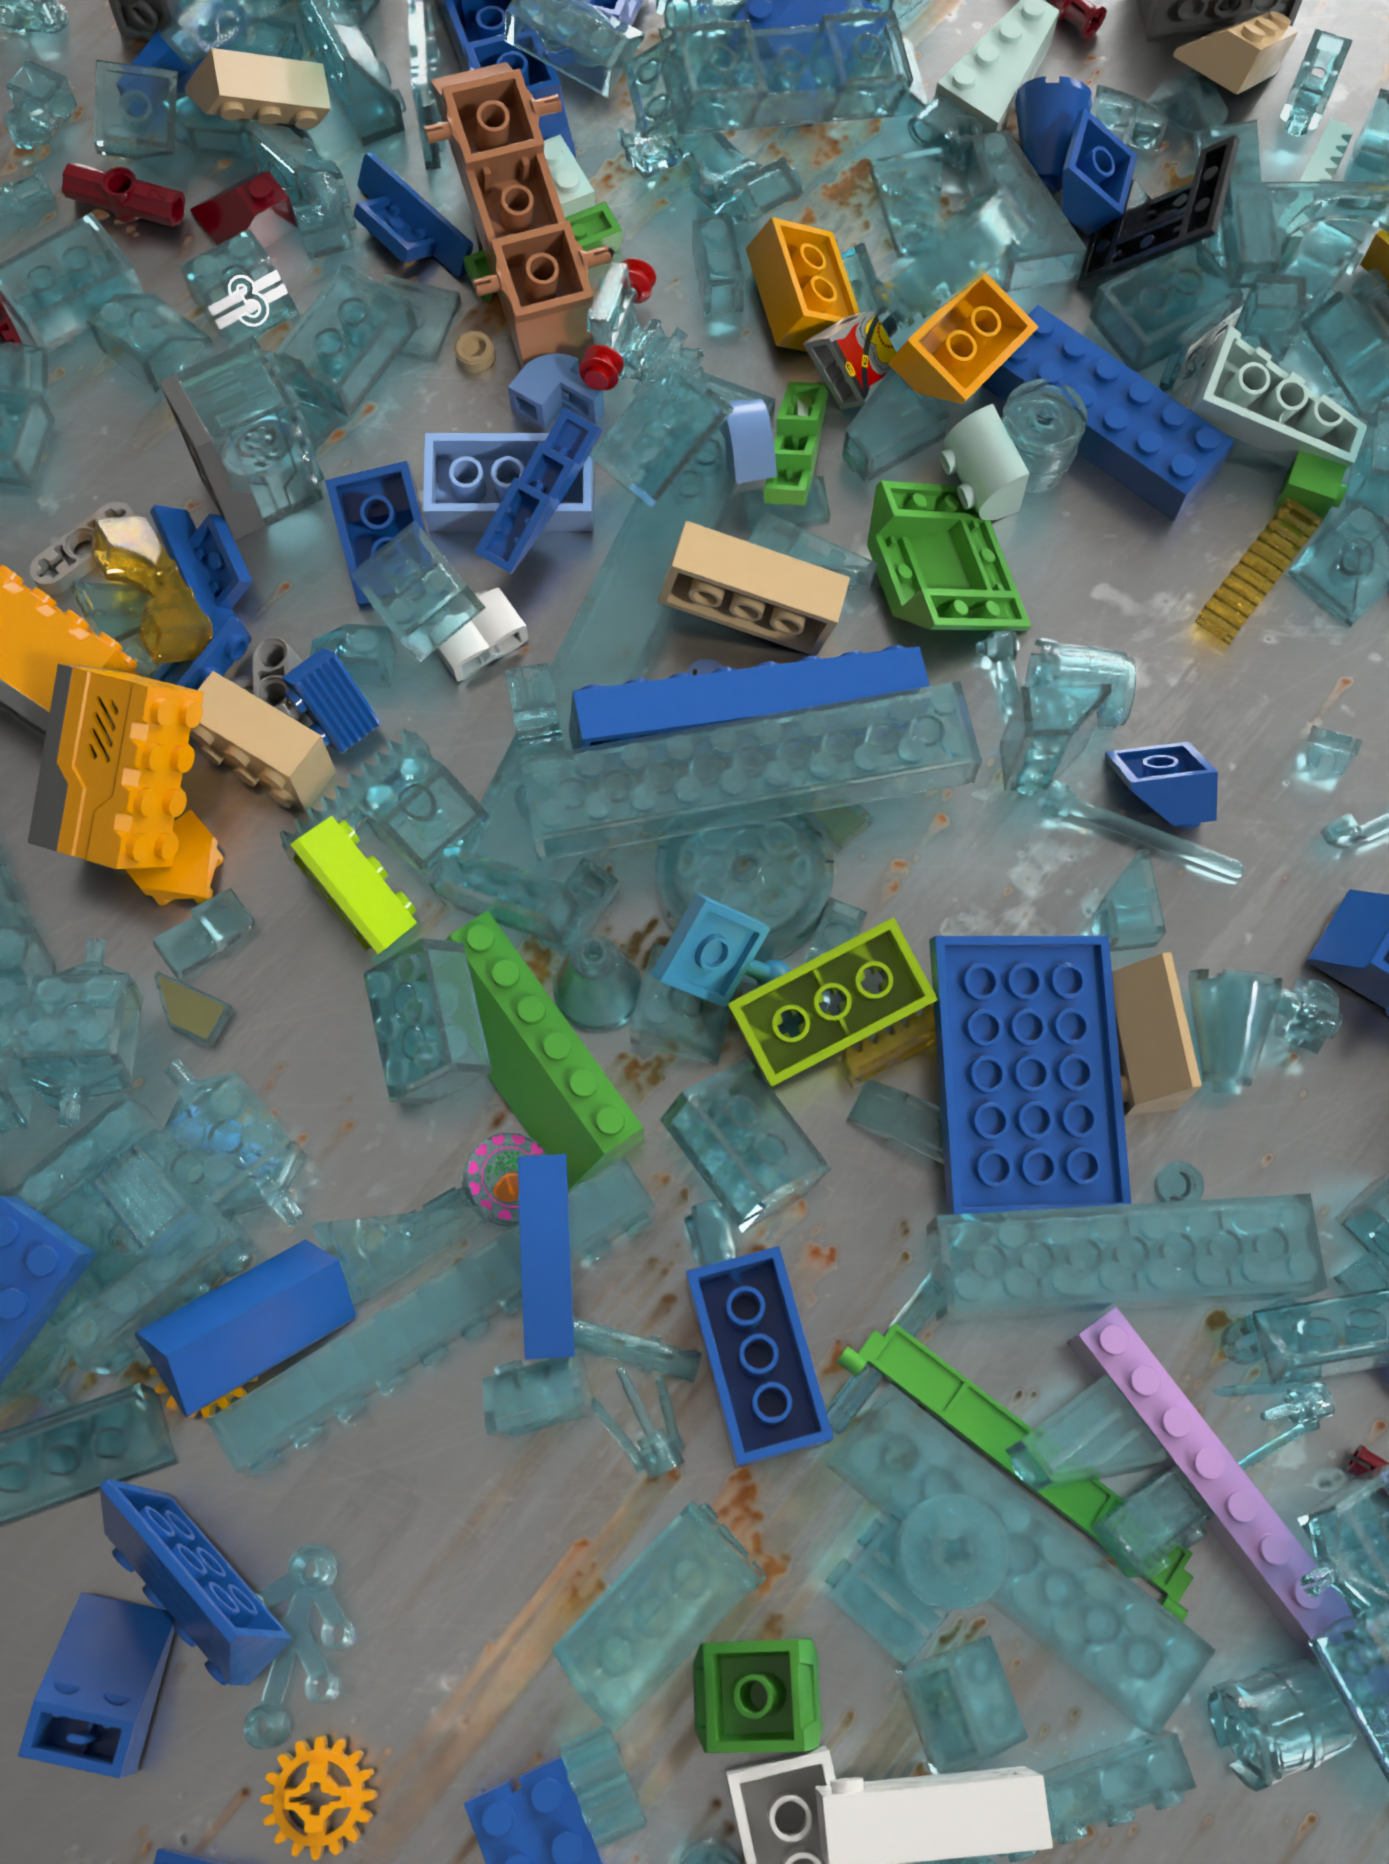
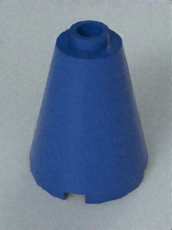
M1047 76L1037 77L1025 82L1018 88L1016 93L1015 110L1026 185L1034 194L1041 197H1050L1062 190L1063 168L1078 113L1083 108L1090 112L1092 108V92L1090 88L1082 81L1071 77L1060 76L1059 83H1046Z

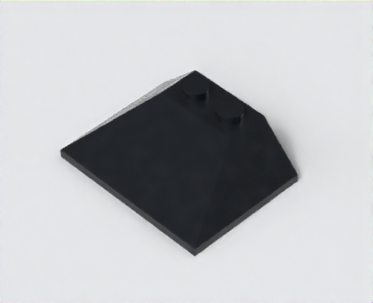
M1233 135L1200 151L1193 182L1154 199H1151L1136 180L1133 179L1130 184L1123 215L1091 234L1078 284L1082 288L1216 235L1240 142L1237 135Z

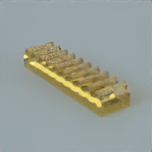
M1288 497L1282 507L1278 509L1273 519L1268 522L1263 532L1261 531L1255 542L1251 544L1246 554L1241 557L1228 577L1216 589L1211 599L1206 602L1195 623L1230 645L1316 533L1323 519Z
M930 1004L925 1006L920 1017L916 1013L908 1015L904 1025L899 1021L893 1023L889 1034L881 1029L876 1032L873 1042L868 1038L862 1039L857 1051L851 1046L845 1048L842 1056L843 1068L841 1073L850 1088L853 1089L936 1045L934 1007Z

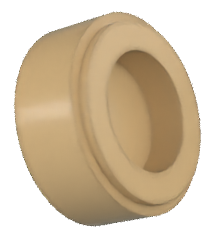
M469 331L462 334L455 342L456 362L463 370L479 373L487 370L494 363V343L487 334L480 331Z

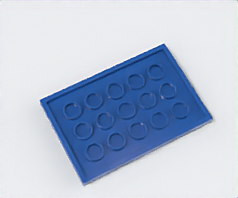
M1109 935L934 936L929 939L932 989L938 999L933 1004L948 1219L1132 1212Z

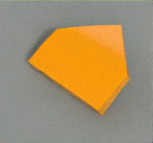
M190 809L175 820L172 831L178 836L179 847L174 856L172 867L124 869L146 896L151 895L159 906H165L175 899L193 898L197 904L210 903L214 892L210 884L215 868L223 863L224 857L217 849L218 841Z

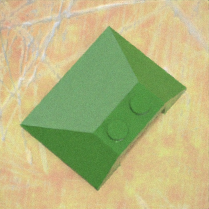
M881 480L876 485L867 547L894 617L932 630L1027 631L1032 627L990 520L981 519L975 507L968 510L963 507L957 492L958 486Z

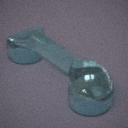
M1389 813L1362 826H1359L1352 814H1347L1329 823L1320 833L1327 844L1334 848L1358 847L1389 832Z

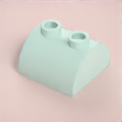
M992 403L973 412L956 424L945 437L943 443L945 450L939 453L940 461L946 474L951 475L957 472L962 482V485L957 487L961 504L966 510L975 507L979 517L983 520H997L1019 512L1030 474Z

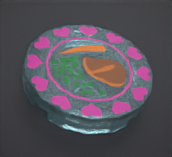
M501 1132L485 1138L469 1154L463 1169V1190L467 1200L470 1198L471 1203L476 1207L475 1211L483 1219L498 1226H520L518 1156L549 1155L537 1141L520 1133Z

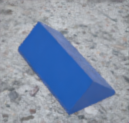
M305 1239L137 1331L135 1337L185 1418L355 1320L356 1314L339 1259Z

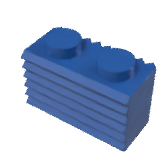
M324 647L282 677V680L289 689L284 695L290 705L300 715L305 712L313 723L308 728L322 736L326 747L329 745L340 754L346 752L347 748L353 747L354 743L359 742L361 738L366 737L369 732H372L375 727L381 724V721L337 655Z

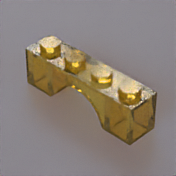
M145 516L96 519L90 553L105 579L135 587L151 599L144 604L138 636L155 664L196 660L207 647L208 640L212 638V622L209 616L203 613L195 600L192 588L187 587L178 571L176 562L170 559L165 551L159 534L153 531Z

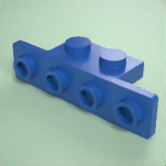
M372 152L364 154L357 186L370 200L356 203L353 217L402 262L407 263L433 255L456 277L465 275L466 270L463 257L471 255L473 242Z
M154 505L150 510V514L205 640L209 644L231 616H235L232 607L253 584L252 578L224 516L209 514L196 530L192 518L186 509Z
M231 616L203 651L182 640L151 679L198 690L212 671L224 676L232 664L245 654L252 637L242 621L235 616Z

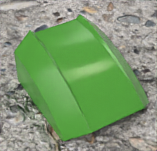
M812 1638L700 1643L693 1662L695 1731L704 1753L806 1752L819 1747L823 1728L818 1670L819 1657Z

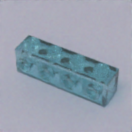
M1163 1729L1039 1772L1044 1778L1052 1839L1057 1838L1058 1844H1067L1088 1835L1087 1826L1104 1820L1107 1827L1128 1823L1137 1818L1135 1809L1152 1803L1156 1810L1178 1805L1185 1801L1183 1792L1197 1788L1178 1734ZM1039 1850L997 1855L999 1857L1008 1855L1010 1862H1016L1038 1854Z

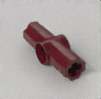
M67 163L62 173L63 182L61 189L65 198L109 209L114 217L122 222H132L142 218L174 227L175 225L180 226L185 216L184 207L186 200L183 192L137 180L135 174L126 167H115L104 171L78 163Z

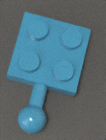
M696 892L651 974L662 983L726 1008L744 975L756 979L760 987L791 971V969L780 960H769L762 963L754 959L771 928L753 917Z

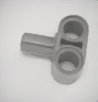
M265 638L257 644L253 651L252 675L228 680L296 721L301 722L306 713L304 712L300 715L290 705L284 695L289 689L282 680V677L303 661L282 638Z

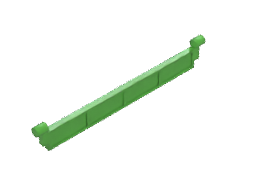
M896 1323L890 1327L885 1336L874 1330L858 1353L848 1346L837 1359V1363L855 1377L868 1363L1161 1591L1164 1596L1159 1600L1155 1610L1176 1627L1181 1625L1188 1614V1610L1178 1602L1194 1578L1184 1569L1193 1554L1190 1550Z

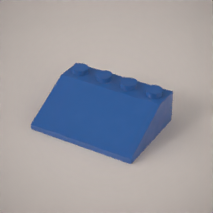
M106 1479L99 1486L104 1533L115 1546L112 1550L114 1558L126 1570L137 1572L146 1583L142 1587L145 1596L158 1608H166L177 1621L173 1625L175 1632L189 1646H198L208 1658L205 1662L207 1671L216 1681L224 1686L227 1684L230 1686L249 1685L293 1638L170 1493Z

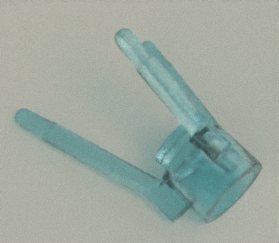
M620 1366L617 1368V1375L646 1436L637 1441L641 1451L637 1449L596 1398H590L589 1405L630 1456L636 1471L639 1472L645 1469L651 1480L685 1462L679 1451L685 1448V1445L677 1429L665 1378L663 1376L657 1377L656 1384L668 1437L663 1428L655 1431L625 1367Z
M1300 1377L1283 1382L1242 1384L1216 1388L1215 1393L1217 1396L1286 1392L1287 1394L1282 1396V1405L1261 1412L1260 1418L1263 1421H1269L1287 1416L1292 1423L1299 1422L1297 1426L1238 1462L1243 1471L1259 1463L1302 1435L1320 1429V1420L1334 1416V1400L1330 1390L1322 1380L1316 1379L1304 1383Z

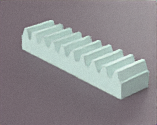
M1332 118L1330 119L1272 236L1264 255L1265 258L1278 263L1292 262L1354 132L1347 127V124Z

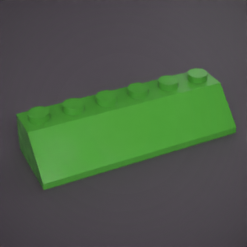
M487 910L450 934L417 975L531 1140L538 1147L542 1148V1155H567L569 1193L643 1142L644 1128L490 912Z

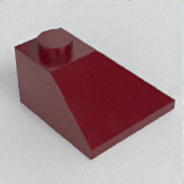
M269 171L255 172L190 208L193 217L231 266L298 229L290 198Z

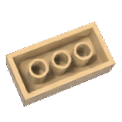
M685 521L670 558L657 603L817 656L838 623L850 577Z

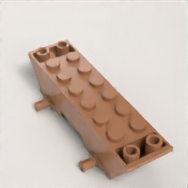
M507 62L430 80L442 122L429 126L425 125V137L427 138L428 145L446 139L449 141L491 272L490 276L473 279L476 296L480 297L494 292L498 293L521 368L539 356L553 353L566 354L577 358L579 367L584 360V353L587 348L592 345H600L593 307L594 295L588 280V268L611 263V256L607 245L584 251L576 241L570 221L565 219L544 154L545 144L538 126L539 117L562 112L559 95L555 94L535 100L525 86L521 70H513Z

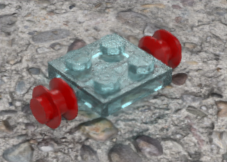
M628 258L621 263L612 262L606 278L600 280L595 306L590 307L588 310L587 330L593 334L594 345L585 351L584 360L579 366V375L589 387L595 390H611L617 385L638 329L634 304L646 302L650 298L652 288L656 283L654 269L644 260Z

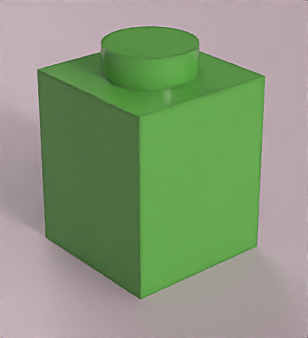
M1299 450L1286 473L1276 506L1323 521L1331 507L1339 508L1343 501L1348 485L1341 482L1347 466Z

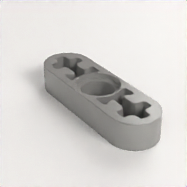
M119 501L103 505L38 554L29 566L30 576L37 587L48 595L63 593L132 541L139 531V524L130 506ZM117 519L120 522L124 521V524L118 527L115 524L111 525V522ZM100 530L103 536L107 538L102 541L97 531ZM86 540L95 542V548L91 553L84 556L74 554V549L80 542ZM64 556H68L72 563L71 566L67 564L66 560L62 559ZM52 569L58 572V574L52 578L49 575H45V572Z

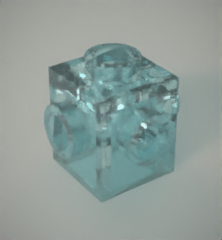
M1296 976L1289 990L1281 988L1271 1008V1012L1276 1014L1274 1035L1294 1046L1304 1048L1315 1054H1318L1327 1038L1332 1039L1336 1035L1343 1020V1014L1339 1013V995L1335 994L1329 985L1315 979L1306 981Z

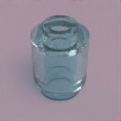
M709 1200L693 1205L691 1207L692 1214L685 1217L684 1221L695 1263L701 1264L702 1267L738 1257L737 1253L741 1251L729 1206H719L718 1200Z

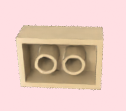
M212 671L198 689V691L204 692L202 719L197 727L190 730V736L200 745L198 751L207 760L216 765H220L223 761L234 768L233 773L246 784L254 787L259 783L269 790L268 794L282 806L290 808L293 804L306 812L336 773L322 736L215 671Z

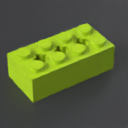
M892 917L731 1001L727 1006L769 1087H773L938 999L898 923ZM870 969L872 975L879 972L882 976L883 981L877 985L880 991L878 994H873L871 989L867 991L863 989L861 982L865 979L864 970ZM829 990L831 996L836 993L841 996L843 1002L837 1006L839 1014L832 1016L830 1010L825 1013L821 1010L819 1004L824 1000L823 991ZM789 1011L791 1017L798 1014L801 1018L802 1023L797 1026L799 1034L796 1037L790 1038L788 1032L785 1034L780 1033L777 1026L783 1022L781 1013Z

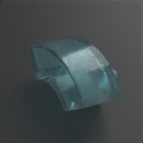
M1323 219L1320 220L1292 255L1268 295L1309 318L1315 316L1317 311L1324 313L1337 293L1333 287L1343 277L1344 273L1351 275L1361 261L1364 253L1359 251L1363 241Z

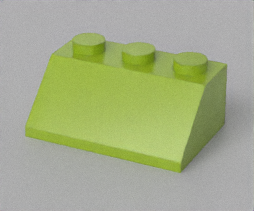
M330 816L292 842L286 853L369 957L372 958L384 951L417 924L416 920L412 917L416 909L402 891L394 894L384 882V879L388 877V873L373 855L366 859L357 848L356 844L360 842V838L353 828L344 819L338 823L333 816Z

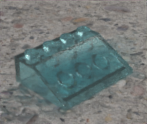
M296 0L305 39L318 63L324 64L325 76L362 145L365 146L404 131L402 113L406 112L407 109L403 96L398 88L393 90L390 86L392 84L390 74L383 61L377 62V54L369 34L363 35L361 33L362 26L355 8L348 9L344 0Z

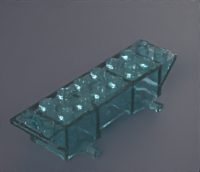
M697 0L696 6L700 21L693 24L674 25L670 36L625 62L623 67L641 139L928 114L931 109L912 41L900 30L895 10L875 11L864 8L861 0H845L847 11L841 14L823 15L818 25L752 29L750 20L729 21L718 18L714 10L713 0Z

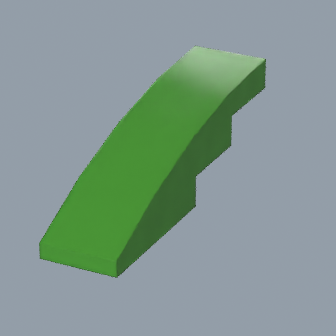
M788 383L776 418L777 434L774 440L777 477L766 479L764 503L806 505L829 391L826 383Z

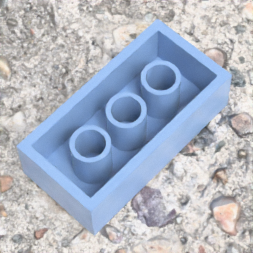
M425 433L423 513L429 532H485L514 477L520 478L538 443L544 444L549 433ZM593 449L542 532H593Z

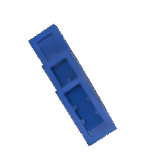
M563 407L544 444L538 443L520 478L514 477L474 553L513 574L560 505L603 430Z
M567 1155L518 1156L525 1360L574 1357L575 1340Z

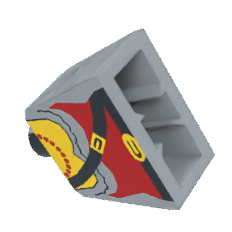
M870 310L847 316L803 344L840 410L867 405L893 370L888 363L897 352L890 338L897 332L898 326L894 318L889 314L882 313L877 317L876 313Z

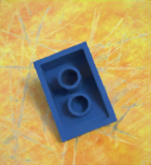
M408 461L325 480L358 605L440 586L417 488Z

